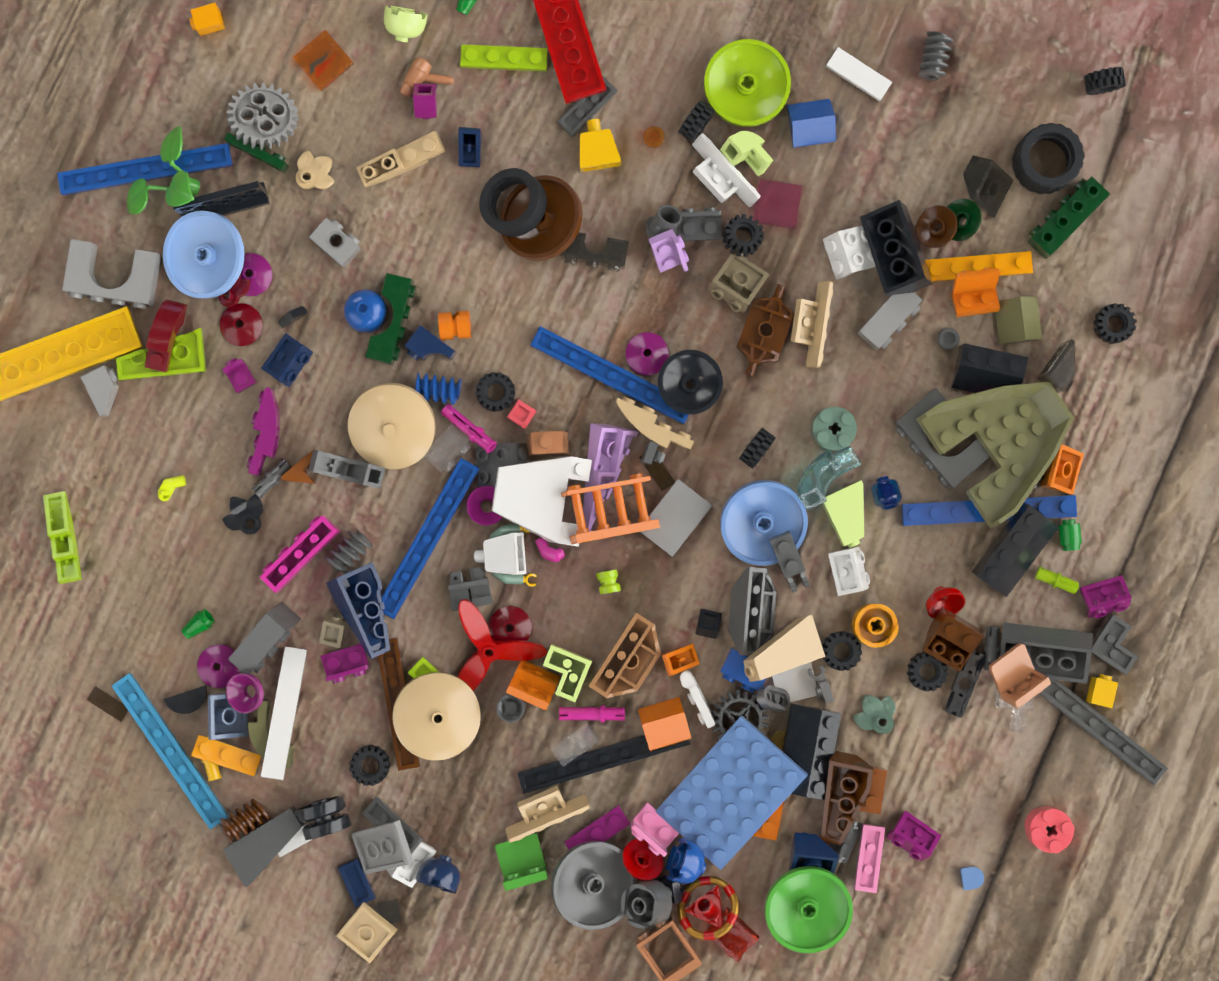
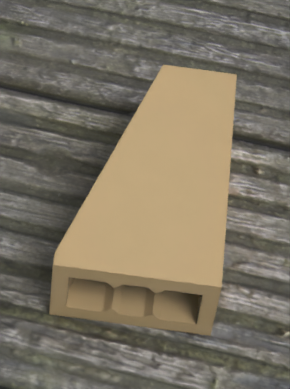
M812 615L797 618L743 661L745 665L744 671L750 682L760 681L825 657Z

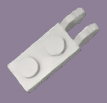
M686 670L681 673L679 679L682 682V686L690 691L687 695L691 704H696L700 711L697 713L701 724H706L707 728L715 726V717L711 714V709L695 677L692 675L693 673Z

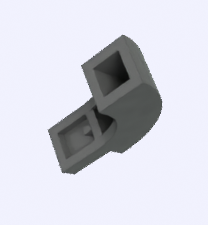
M313 450L308 471L380 489L386 468Z

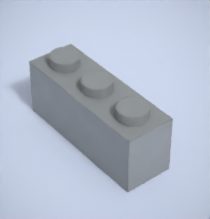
M914 292L891 295L857 334L876 351L880 347L885 349L892 341L890 336L894 331L899 333L907 324L904 320L909 315L913 317L921 309L919 304L922 299Z

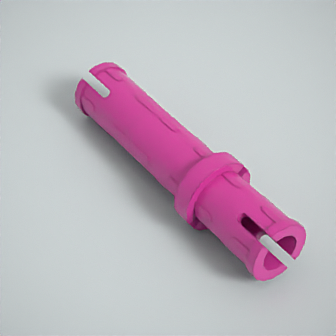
M451 404L446 405L442 409V416L446 417L464 432L472 443H477L487 453H491L495 449L496 441H493L484 433L481 427L475 426L452 407Z
M601 705V707L559 706V721L600 720V722L604 723L605 720L625 721V707H605V705Z

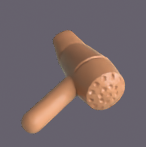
M417 57L409 67L399 93L409 98L414 92V84L431 82L452 85L454 79L451 76L430 74L431 64L426 59Z

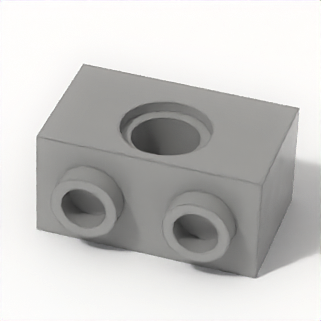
M325 218L309 238L345 269L361 251V248L357 245L360 241L351 233L348 236L341 230L344 227L335 219L330 221ZM341 237L342 243L337 247L332 246L333 238Z

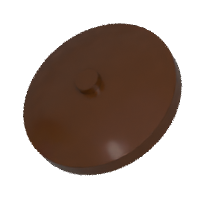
M550 175L534 177L543 186L547 197L546 210L539 224L533 230L521 236L508 237L502 235L509 249L526 260L544 261L558 256L572 244L581 227L583 211L578 194L564 180ZM519 184L507 197L502 207L500 220H515L526 211L530 202V192L526 185Z

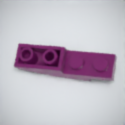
M268 387L265 388V391H261L258 403H260L258 412H254L251 422L254 424L253 429L261 431V433L255 437L253 443L255 452L253 456L249 457L247 468H249L248 473L257 476L261 475L266 456L275 458L280 435L278 403L274 390Z

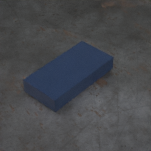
M359 858L338 866V870L355 908L363 902L367 903L376 898Z

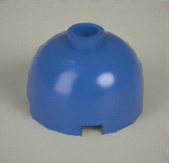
M367 289L358 290L352 293L346 300L344 316L349 326L356 331L371 333L380 329L385 323L387 305L384 299L375 291Z
M681 838L678 840L681 843L677 847L673 846L669 853L666 870L670 871V876L666 875V877L672 882L687 884L694 882L705 872L706 863L703 850L696 843Z

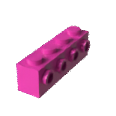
M327 516L315 517L309 523L311 527L305 533L301 531L293 539L295 543L289 548L286 546L278 554L279 558L274 563L270 562L262 570L264 573L260 578L274 593L280 592L341 532Z

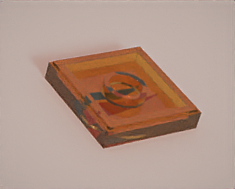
M326 30L293 56V59L321 92L354 65L353 61Z

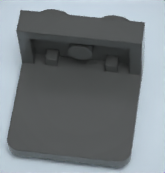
M497 443L491 453H487L482 447L477 445L476 466L480 468L477 473V486L495 487L498 467L527 463L526 443Z

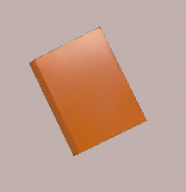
M1061 444L1054 460L1043 474L1044 478L1041 480L1040 487L1073 495L1084 453Z
M679 697L638 709L650 751L692 739Z

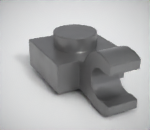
M818 665L820 673L814 675L810 668L808 669V675L817 681L818 687L815 690L818 699H823V702L827 704L833 702L834 698L825 677V669L822 665Z

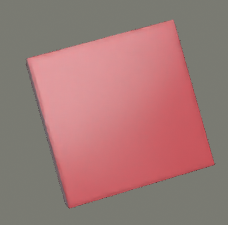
M518 399L507 418L526 429L537 411Z

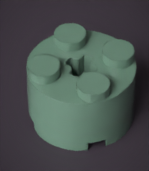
M829 407L815 416L811 423L810 432L817 446L825 451L835 452L846 448L853 442L857 432V425L854 416L846 409ZM835 424V428H838L834 435L828 428Z

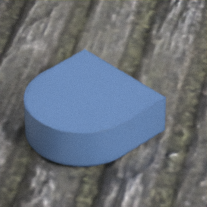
M967 866L959 868L964 891L977 889L983 884L984 874L978 867Z

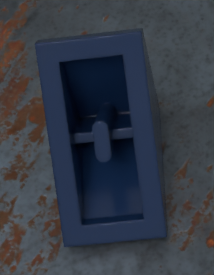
M459 127V166L480 168L483 136L481 128Z

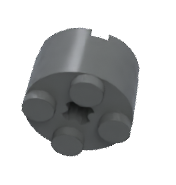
M657 880L633 884L623 892L621 898L623 914L626 913L629 924L636 928L643 929L662 923L670 917L672 891Z

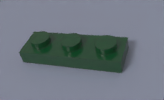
M227 132L224 138L226 143L284 174L286 173L289 166L284 162L285 158L275 152L271 155L265 152V147L261 150L259 144H256L254 148L251 147L250 143L244 145L243 138L237 140L236 133L233 135Z

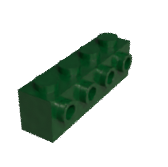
M1092 176L1087 180L1081 179L1074 187L1076 191L1073 195L1067 194L1059 202L1062 206L1057 211L1052 209L1044 218L1046 222L1042 226L1038 224L1029 233L1032 237L1027 242L1045 259L1050 257L1110 195Z

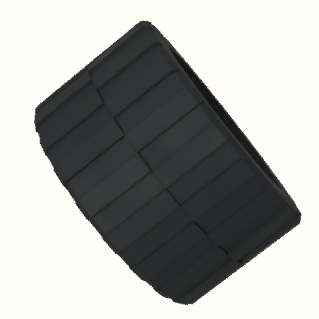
M1048 123L1041 124L1030 130L1019 141L1020 143L1015 147V152L1012 156V168L1015 172V177L1023 187L1025 186L1029 191L1037 192V194H1051L1063 189L1078 176L1084 164L1085 152L1078 135L1072 129L1062 124ZM1048 140L1054 142L1063 150L1066 157V169L1060 176L1048 178L1040 175L1032 167L1029 151L1037 141Z

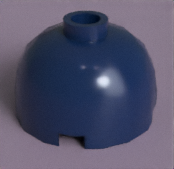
M439 855V858L427 859L420 866L416 881L456 894L461 877L457 866L451 863L452 858Z

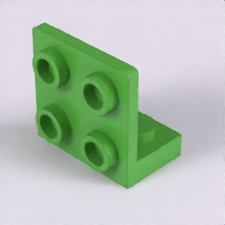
M536 833L525 836L519 841L511 843L505 841L495 845L504 877L503 885L505 891L548 879L547 867Z

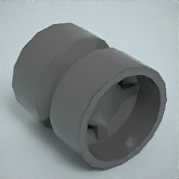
M506 693L497 703V714L505 722H516L523 716L526 703Z

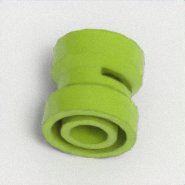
M617 569L596 573L597 580L601 584L599 587L600 595L621 591L620 584L616 583L618 577Z

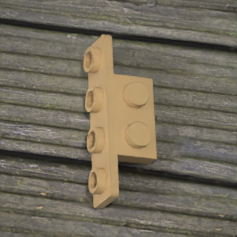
M831 281L818 282L815 302L805 299H797L790 342L808 346L806 367L809 368L821 367L824 358L823 349L827 337L826 328L830 317V302L833 296V282Z
M555 786L518 802L517 805L524 820L505 828L508 841L510 843L519 841L525 836L540 832L546 827L561 823L574 815L582 814L590 809L586 795L583 794L565 802L558 786Z

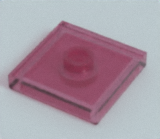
M759 179L757 192L760 194V198L755 203L753 221L757 219L759 224L795 229L802 185Z

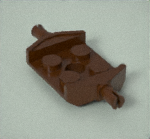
M777 284L772 298L753 300L736 346L749 360L745 372L747 376L750 373L749 377H754L759 363L778 361L792 323L794 313L782 302V296L786 287L782 286L780 290V284ZM761 325H770L772 333L768 336L762 335L760 332Z

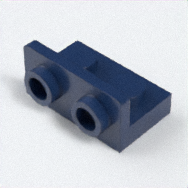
M285 333L261 369L282 384L290 387L304 365L308 363L313 351Z

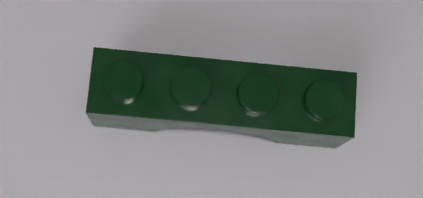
M386 273L381 294L390 301L393 307V320L386 331L370 337L365 356L367 359L393 365L394 361H398L400 349L398 348L399 340L404 339L406 328L403 327L404 320L409 318L411 307L408 306L409 300L414 298L416 286L413 285L414 281L412 279Z

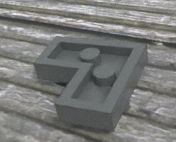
M1111 614L1092 643V654L1124 675H1127L1138 656L1120 644L1132 626Z

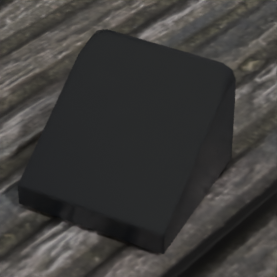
M700 609L695 634L716 639L722 613Z

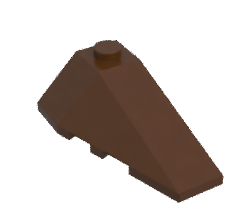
M835 751L829 760L821 839L825 842L838 845L843 844L871 790L874 768L858 755Z

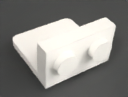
M863 226L841 230L823 239L836 280L858 271L876 267Z

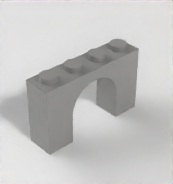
M71 239L62 291L69 293L68 297L82 299V296H88L91 301L103 303L104 299L112 300L111 304L125 306V303H132L133 307L138 309H146V306L153 307L161 255L155 252L135 249L132 271L127 282L115 289H105L98 284L94 275L98 246L92 242Z

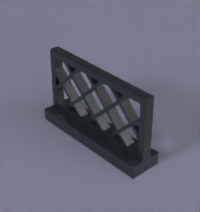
M255 181L194 197L193 201L173 207V209L181 216L194 211H209L227 216L269 205L270 201L265 183Z

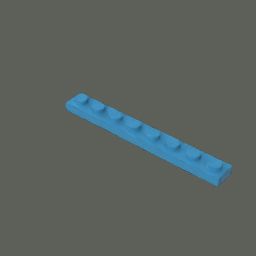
M129 673L114 683L112 688L209 829L211 830L218 825L221 818H228L227 811L133 674Z

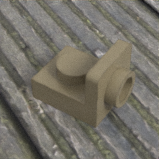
M337 611L327 612L322 624L320 644L336 648L341 647L347 624L342 613Z

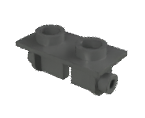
M854 821L842 845L830 844L829 847L838 854L839 863H847L863 823Z

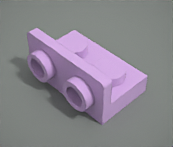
M673 229L648 239L660 273L679 264L684 272L688 271L686 262L689 261L685 249L682 250L685 247L680 235H675Z

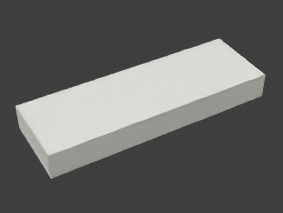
M839 47L826 65L828 69L879 102L892 84L890 80Z

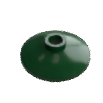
M958 199L947 206V208L954 212L957 218V230L952 240L965 241L971 238L981 225L982 214L979 206L969 199Z

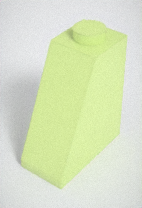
M862 480L820 499L841 546L848 545L849 548L860 544L859 539L864 537V493Z

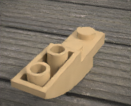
M433 131L397 150L392 149L356 168L364 187H369L429 162V159L446 151L438 133Z
M623 397L622 400L617 399L616 404L621 413L644 437L657 443L658 446L667 449L670 442L687 450L691 449L694 441L690 440L691 436L682 431L676 434L670 431L672 427L659 422V425L654 424L657 419V415L654 414L655 410L644 405L642 408L634 405L635 401L627 397Z

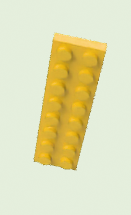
M123 307L1 353L0 401L144 348L129 307Z

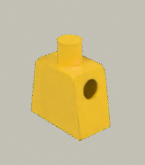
M599 119L588 120V132L580 134V172L621 166V159L611 130H601Z

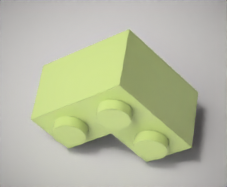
M551 644L543 666L563 673L555 694L576 702L592 660Z

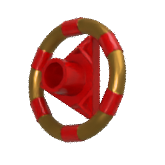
M715 876L700 877L694 882L689 883L684 888V894L681 896L682 901L677 904L680 924L689 935L700 940H714L722 937L734 926L738 917L739 902L736 892L728 882ZM703 885H716L685 908L688 898L694 889ZM720 887L727 894L731 902V911L724 925ZM685 912L719 929L705 932L699 931L691 925Z

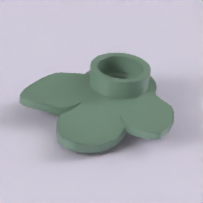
M864 695L862 700L864 712L854 715V721L864 730L874 729L880 734L889 733L894 727L892 716L896 711L893 699L890 696H886L880 701L872 695ZM885 719L887 721L886 726H880L879 721Z

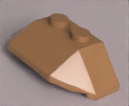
M636 612L588 687L605 698L638 691L661 655L655 624Z

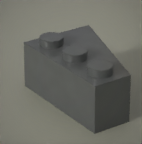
M281 602L262 617L228 660L243 673H259L266 665L264 663L266 658L270 659L277 652V646L287 640L291 635L290 631L299 623L301 618Z

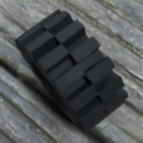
M1122 67L1100 69V71L1096 70L1084 76L1087 95L1105 94L1106 92H1113V90H1119L1126 86Z
M700 100L687 116L678 133L689 141L694 142L712 118L715 110Z
M742 214L741 218L739 215H736L734 219L732 217L729 223H727L723 232V243H726V249L731 248V254L736 251V256L740 257L743 253L744 257H747L749 253L750 255L754 254L761 245L764 236L763 226H758L759 221L757 219L752 221L753 216L750 215L747 219L746 214ZM739 229L746 230L751 235V240L748 242L740 241L736 237L735 232Z
M1113 303L1102 308L1096 314V320L1093 324L1096 325L1094 330L1099 333L1097 335L1099 338H1103L1102 341L1110 342L1109 344L1120 343L1134 334L1133 331L1137 327L1134 324L1137 323V319L1133 318L1135 314L1129 311L1130 307H1124L1125 304ZM1112 315L1122 319L1123 327L1118 332L1111 331L1108 328L1107 321Z
M491 372L480 378L476 386V396L478 402L486 410L501 412L509 408L514 401L515 387L507 375L500 372ZM500 384L504 389L503 397L499 400L490 399L487 395L489 386Z
M761 428L739 459L753 469L776 437L764 428Z
M836 631L829 634L830 636L826 637L824 644H822L825 654L823 659L827 665L839 671L851 670L850 668L857 666L862 655V646L858 638L845 631ZM844 642L849 646L850 654L847 658L838 659L835 657L833 650L836 644Z
M926 652L915 654L916 656L912 657L910 664L907 665L909 681L914 687L927 692L941 688L942 684L947 681V664ZM925 663H931L936 670L934 677L930 680H924L919 674L920 667Z
M373 745L363 746L353 754L349 763L353 779L355 778L356 782L362 783L364 786H374L382 782L388 775L391 763H389L390 758L386 755V751L380 749L379 746ZM373 757L377 760L378 769L375 773L368 774L362 769V761L365 758Z

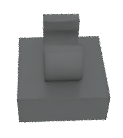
M649 441L646 444L640 463L647 466L651 465L652 461L663 463L666 454L656 451L658 444Z

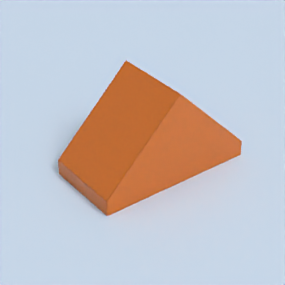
M693 644L661 654L668 676L700 664Z

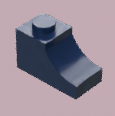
M421 325L405 345L409 349L407 354L416 361L419 358L424 361L432 355H441L452 360L457 354L455 350Z

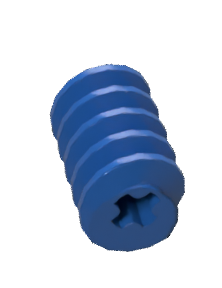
M418 372L415 390L422 396L424 394V398L427 401L433 396L434 402L437 403L441 397L442 403L446 404L450 398L451 404L455 405L460 397L462 378L459 379L457 384H455L453 377L446 383L445 376H442L440 381H437L436 375L429 380L428 374L425 373L423 379H420Z

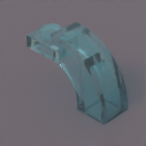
M848 446L834 454L830 450L824 452L803 472L797 487V497L807 510L827 501V489L837 477L861 465L860 459L852 447Z

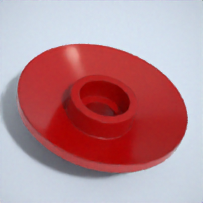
M634 839L623 850V864L626 870L636 879L643 881L652 880L663 869L662 854L658 856L648 848L649 845L646 840Z

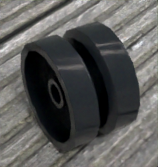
M343 795L323 798L296 810L299 821L308 822L314 820V822L305 825L302 829L305 840L323 837L352 825L349 814L340 813L334 815V813L343 810L346 806Z

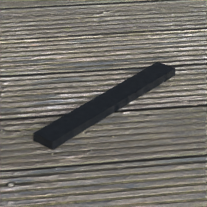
M641 735L517 772L523 794L691 744L689 740L650 751L645 735Z

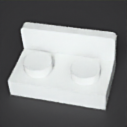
M859 546L828 554L838 596L869 589L870 578L868 573L865 572L863 564L865 563L864 553L860 551Z
M421 842L411 854L413 863L387 869V871L394 879L413 888L417 882L416 876L420 866L427 859L432 858L436 850L428 844Z

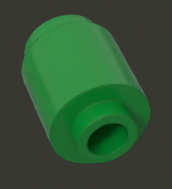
M1075 519L1062 520V525H1058L1060 546H1062L1063 551L1080 550V544H1082L1080 523H1076Z

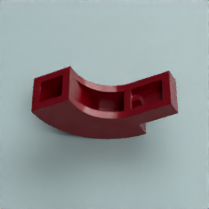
M166 299L159 307L146 344V348H148L145 362L146 368L165 373L168 371L176 335L180 327L184 325L187 304Z

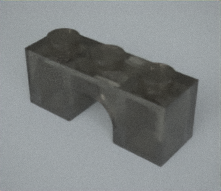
M578 232L572 244L560 254L561 259H564V263L577 265V262L586 263V267L598 268L600 265L607 267L609 271L620 272V269H625L629 241L608 237L606 247L601 252L594 253L586 248V233Z

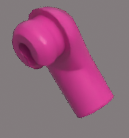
M542 537L535 540L542 558L552 562H559L560 559L564 558L565 553L563 549L549 547L547 541Z

